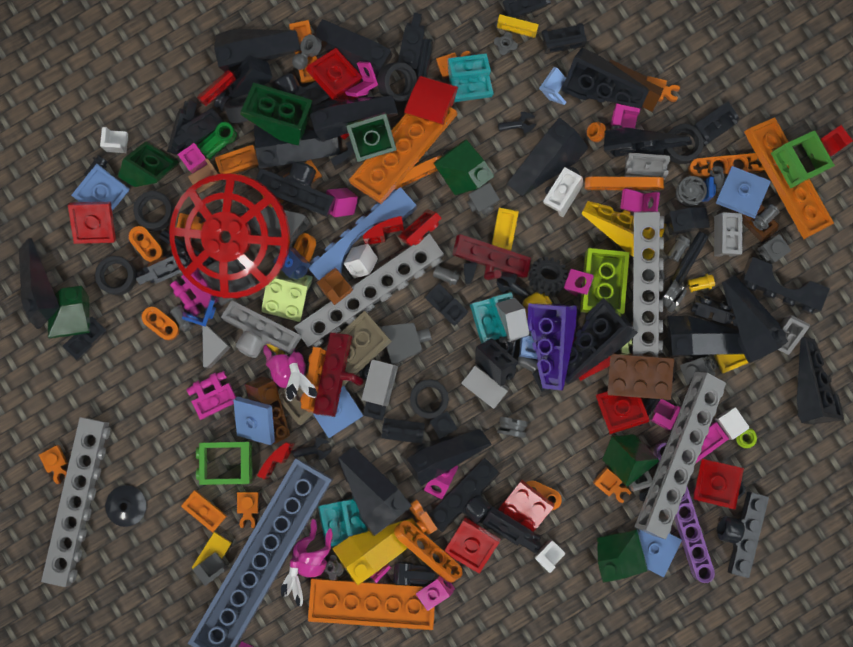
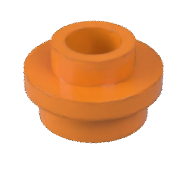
M601 122L591 123L587 128L589 139L593 142H600L605 135V125Z

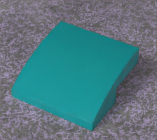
M487 53L448 58L450 85L458 87L454 102L493 96L494 93L489 76L491 69Z
M512 292L470 304L481 344L491 338L496 340L500 337H507L495 304L512 299Z
M353 499L318 506L325 542L328 529H332L331 546L338 545L349 536L367 532V527L361 521L358 514L359 509Z

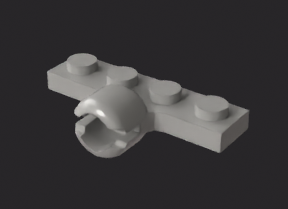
M231 300L221 316L224 321L243 330L241 337L236 343V347L241 353L251 358H256L266 344H271L291 355L301 339L299 334Z

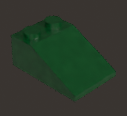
M253 82L240 115L278 140L299 146L310 119L313 100Z

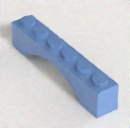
M401 187L398 190L394 189L382 204L377 203L371 208L372 212L367 217L365 215L360 217L352 230L347 229L340 236L342 239L336 244L332 242L325 249L326 253L321 257L316 256L311 260V266L308 269L318 280L334 268H337L342 274L346 256L361 236L385 220L402 216V221H404L417 209V205Z

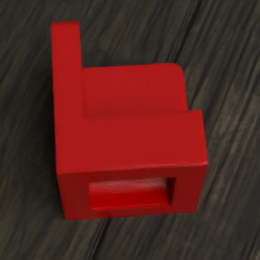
M842 125L820 139L830 157L853 142Z

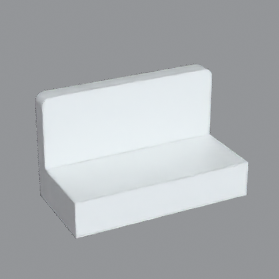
M564 167L543 203L558 211L559 216L564 217L584 185L582 176Z

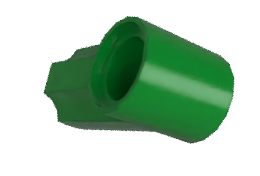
M222 122L217 125L216 130L198 145V148L211 160L226 145L236 140L237 132L232 125ZM225 129H230V135L225 138L222 137V132Z

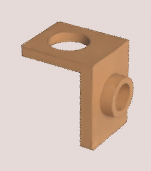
M208 158L205 159L208 165L188 176L193 185L208 176L218 174ZM222 180L209 182L196 189V191L200 194Z

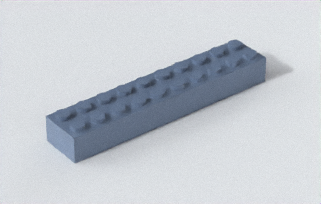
M299 458L294 460L189 640V645L193 647H236L333 478Z

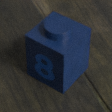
M289 247L287 259L281 270L289 278L299 280V278L306 275L307 269L311 264L295 248ZM278 256L273 261L275 264L278 259Z

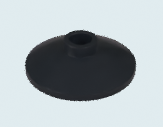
M130 485L115 488L108 495L105 503L108 518L114 524L122 527L133 526L140 522L147 509V501L144 494L138 488ZM123 502L127 504L126 510L121 508Z

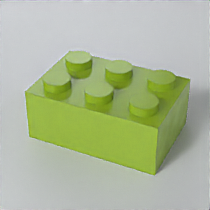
M588 248L585 251L584 272L592 274L594 278L588 294L581 295L580 312L588 313L605 298L622 315L624 314L630 252ZM583 277L582 287L586 284L585 277Z

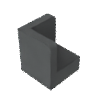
M215 552L192 570L204 586H206L226 571L228 567L218 553Z

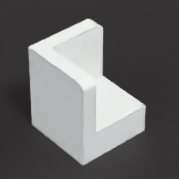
M102 127L100 147L106 152L127 153L128 133L110 131L107 127Z
M368 244L353 247L343 264L353 278L370 275L378 258Z
M736 407L729 408L714 419L729 440L735 439L749 429L748 424Z
M550 539L533 557L551 573L556 568L554 565L565 555V552Z

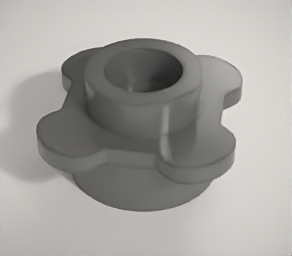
M506 32L504 36L494 39V44L497 45L500 55L505 56L512 50L517 49L518 45L513 41L510 32Z
M331 555L324 572L328 573L330 580H336L337 576L343 574L344 566L340 560H337L336 555Z

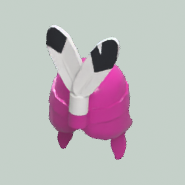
M265 345L266 366L271 371L273 381L279 387L286 388L287 400L291 401L296 397L299 387L307 396L316 398V388L305 377L306 363L303 355L295 352L294 349L290 357L284 354L271 356V350Z
M315 519L311 521L310 536L301 539L295 544L292 559H290L289 574L281 586L282 597L288 596L292 590L294 600L299 607L303 604V595L297 575L310 578L321 575L326 569L327 564L324 558L331 548L333 533L332 529H328L325 547L319 551H306L308 544L314 540L316 535L317 523Z

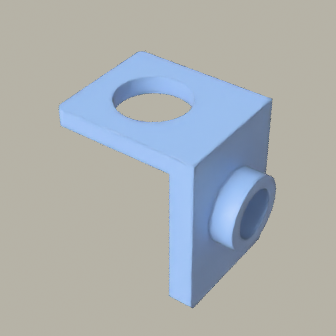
M553 67L539 89L550 101L563 105L567 103L558 93L566 77L558 68Z

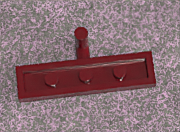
M461 234L456 236L452 254L486 266L484 273L486 280L500 278L502 275L501 271L514 273L521 278H527L531 261L530 257Z
M330 332L313 411L316 415L336 417L343 380L351 381L358 386L363 384L362 378L354 373L345 372L352 341L351 335Z

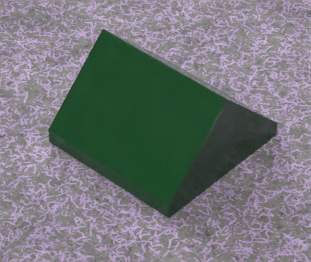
M386 112L346 124L357 162L397 150Z
M635 434L612 436L602 459L626 487L659 462V459Z

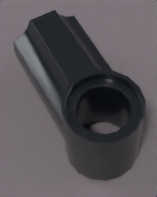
M396 561L394 562L393 583L399 585H411L412 583L429 585L434 581L435 571L427 565H413L410 562Z

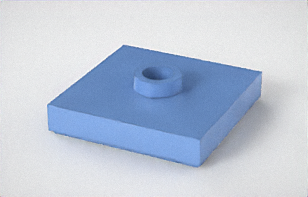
M96 164L71 196L79 202L111 201L113 211L130 189L100 165Z
M732 166L716 204L755 219L771 181Z
M345 386L341 388L336 417L313 414L328 438H331L363 417L362 412Z
M236 397L233 401L237 436L272 445L275 442L272 406Z
M639 529L638 532L648 570L664 577L682 540L670 533L665 540Z

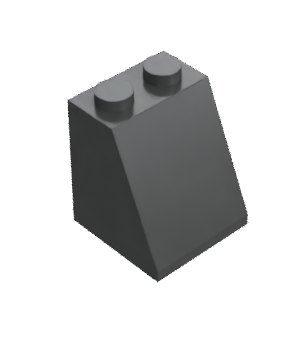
M267 206L261 213L267 223L268 234L271 237H281V228L274 208ZM248 207L244 210L243 214L249 210ZM284 210L290 228L289 247H293L297 238L304 233L310 222L303 214ZM254 217L248 222V225L252 231L261 236L260 225L257 218ZM272 245L280 251L281 246Z

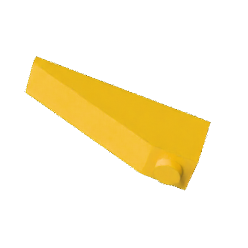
M587 201L582 215L623 250L630 252L629 255L634 257V216L630 215V211L623 210L620 213L614 211L610 206ZM664 223V229H660L659 237H662L667 224ZM647 227L643 230L642 234L645 238L649 239L654 236L655 231L653 228ZM647 248L643 251L642 255L645 259H651L655 252L653 249Z
M413 518L406 520L416 526V522ZM402 521L388 525L375 536L370 531L349 536L332 548L355 584H361L407 549L394 534L395 527Z

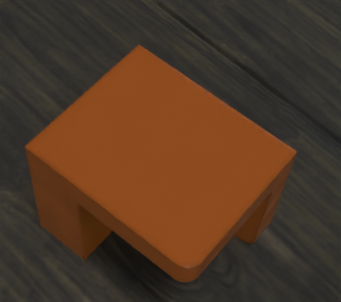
M334 268L316 282L334 305L353 291V288L347 283L337 268Z

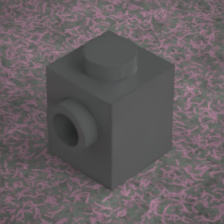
M488 183L468 194L469 201H467V204L472 212L476 211L477 215L481 213L487 215L494 210V206L499 204L500 199L492 185Z
M780 234L757 248L761 259L769 264H773L792 251Z

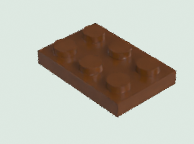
M612 354L610 356L608 395L671 400L674 357Z

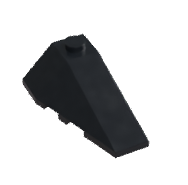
M621 125L610 127V130H606L604 135V151L610 158L627 156L628 153H645L692 145V140L689 136L628 127L622 128Z

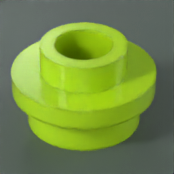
M751 428L736 437L737 444L742 448H751L757 441V435ZM744 434H747L749 436V440L747 442L743 440Z

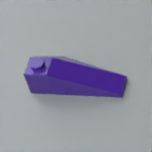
M528 303L527 323L528 329L532 333L533 350H536L537 367L542 388L561 391L564 389L576 328L577 306Z

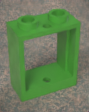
M815 130L771 152L790 189L835 166ZM802 144L815 167V170L809 173L806 172L793 147Z
M252 442L199 443V447L196 448V459H199V468L196 469V480H199V485L252 483ZM241 447V478L207 479V448Z

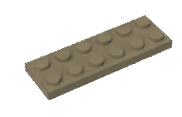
M366 311L360 314L340 333L352 336L345 372L356 375L392 342ZM309 363L306 364V374L308 373ZM343 380L342 387H343L348 381ZM299 387L296 397L289 401L285 394L286 388H280L278 394L281 403L297 424L302 425L314 414L301 409L300 400L304 392Z

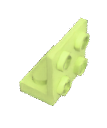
M281 270L278 276L265 287L261 311L300 322L306 294L313 277L305 275L297 280L289 278Z

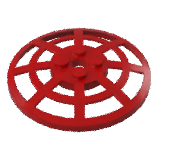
M235 173L216 174L196 182L181 196L171 217L169 229L170 245L177 266L194 286L213 296L240 298L261 291L278 276L287 259L290 246V228L286 213L277 197L265 185L248 176ZM226 180L224 193L212 194L202 200L196 192V189L209 182ZM235 181L252 186L265 197L257 204H254L247 198L234 194ZM190 197L195 207L188 216L185 228L175 227L179 210L184 201ZM223 199L222 212L212 215L206 204L214 200ZM232 200L242 203L249 210L242 216L231 212ZM270 204L279 219L281 237H271L268 234L267 223L261 211ZM198 212L206 220L202 230L191 229L193 220ZM254 217L257 218L260 225L261 236L251 235L248 222ZM224 231L230 233L231 239L228 243L222 239ZM175 236L185 237L186 249L192 260L187 268L184 267L178 255ZM191 238L201 239L204 250L198 256L195 255L192 248ZM250 244H261L259 253L252 262L245 254ZM268 245L281 246L276 264L271 272L265 276L257 267L264 259ZM209 257L219 261V273L210 270L203 263ZM238 259L246 268L238 273L228 274V262ZM199 268L208 276L220 279V291L202 285L191 275ZM251 273L259 281L257 285L247 290L229 292L228 280L240 279Z

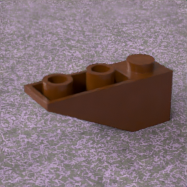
M263 376L246 383L245 387L249 400L272 406L275 437L273 445L289 437L290 433L276 383L272 379Z

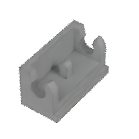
M628 153L625 160L624 177H662L665 181L669 172L667 165L670 162V156Z
M720 213L714 216V256L729 255V257L741 255L742 213Z
M372 360L361 400L388 406L398 366Z
M477 364L461 383L493 409L509 390L505 385L500 387Z

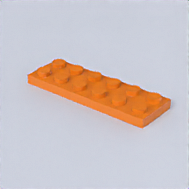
M449 107L444 125L405 114L391 130L397 150L366 159L349 179L350 184L382 204L457 116V111Z
M774 117L744 131L803 239L834 224L810 179L790 189L771 155V152L789 142L776 118Z
M311 578L308 621L433 630L435 607L427 611L416 595L418 591L426 586L362 582L357 585L354 581Z

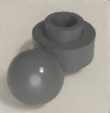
M311 34L303 38L300 46L302 52L296 54L292 59V64L296 69H305L308 65V57H314L320 52L321 40Z

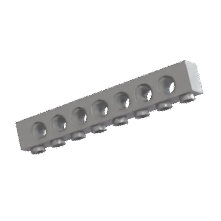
M634 211L633 327L638 332L633 337V354L643 355L646 352H650L653 356H658V353H663V341H659V333H663V320H659V312H663V299H659V291H663V279H659V270H663V258H659V250L664 249V237H659L660 229H664V216H660L659 211ZM647 227H651L655 231L654 236L649 239L645 238L642 234L643 230ZM647 248H651L655 252L654 257L651 259H645L642 255L643 251ZM646 269H651L655 273L651 280H646L642 276L643 271ZM651 290L654 293L653 299H643V292ZM645 311H651L654 314V318L650 321H645L642 318V314ZM645 332H651L654 338L651 341H645L642 339V335Z
M428 234L416 246L412 245L352 287L353 291L336 305L329 302L294 326V328L308 348L319 347L324 343L323 339L330 335V332H341L340 328L346 323L349 326L359 314L364 311L367 313L375 308V303L380 300L381 302L388 300L392 296L391 292L396 289L400 291L408 286L409 283L407 281L413 277L418 279L426 273V268L429 266L434 268L440 264L444 253L432 236ZM418 254H424L427 260L424 263H418L415 257ZM400 266H409L410 272L406 275L400 274L398 272ZM387 276L393 279L392 285L388 287L382 285L383 278ZM374 288L376 290L375 297L367 298L365 296L366 290ZM354 299L358 300L359 307L356 310L349 309V302ZM335 311L342 312V319L338 322L333 321L331 318ZM317 323L325 324L324 332H315Z
M694 373L635 524L636 528L658 538L666 540L671 531L674 517L679 510L681 499L686 492V486L694 471L696 460L701 453L703 442L709 432L712 419L716 414L720 398L724 393L726 383L709 373Z
M85 417L79 418L41 580L43 583L67 587L76 580V563L81 559L82 550H80L81 542L86 538L87 529H85L86 521H89L92 512L90 503L96 495V488L94 486L101 474V468H99L100 460H103L106 448H104L105 439H108L110 435L109 422ZM91 435L96 438V443L93 446H90L88 443V438ZM86 455L91 458V464L88 467L83 462ZM81 476L86 478V485L84 487L79 484ZM76 496L80 497L81 499L80 507H77L74 504V498ZM71 517H74L77 521L74 528L69 524ZM66 537L72 541L70 548H67L64 544ZM61 558L67 561L65 569L60 566Z

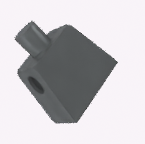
M414 323L381 327L392 341L387 346L392 365H396L421 353L420 343L432 340L429 328L416 331Z

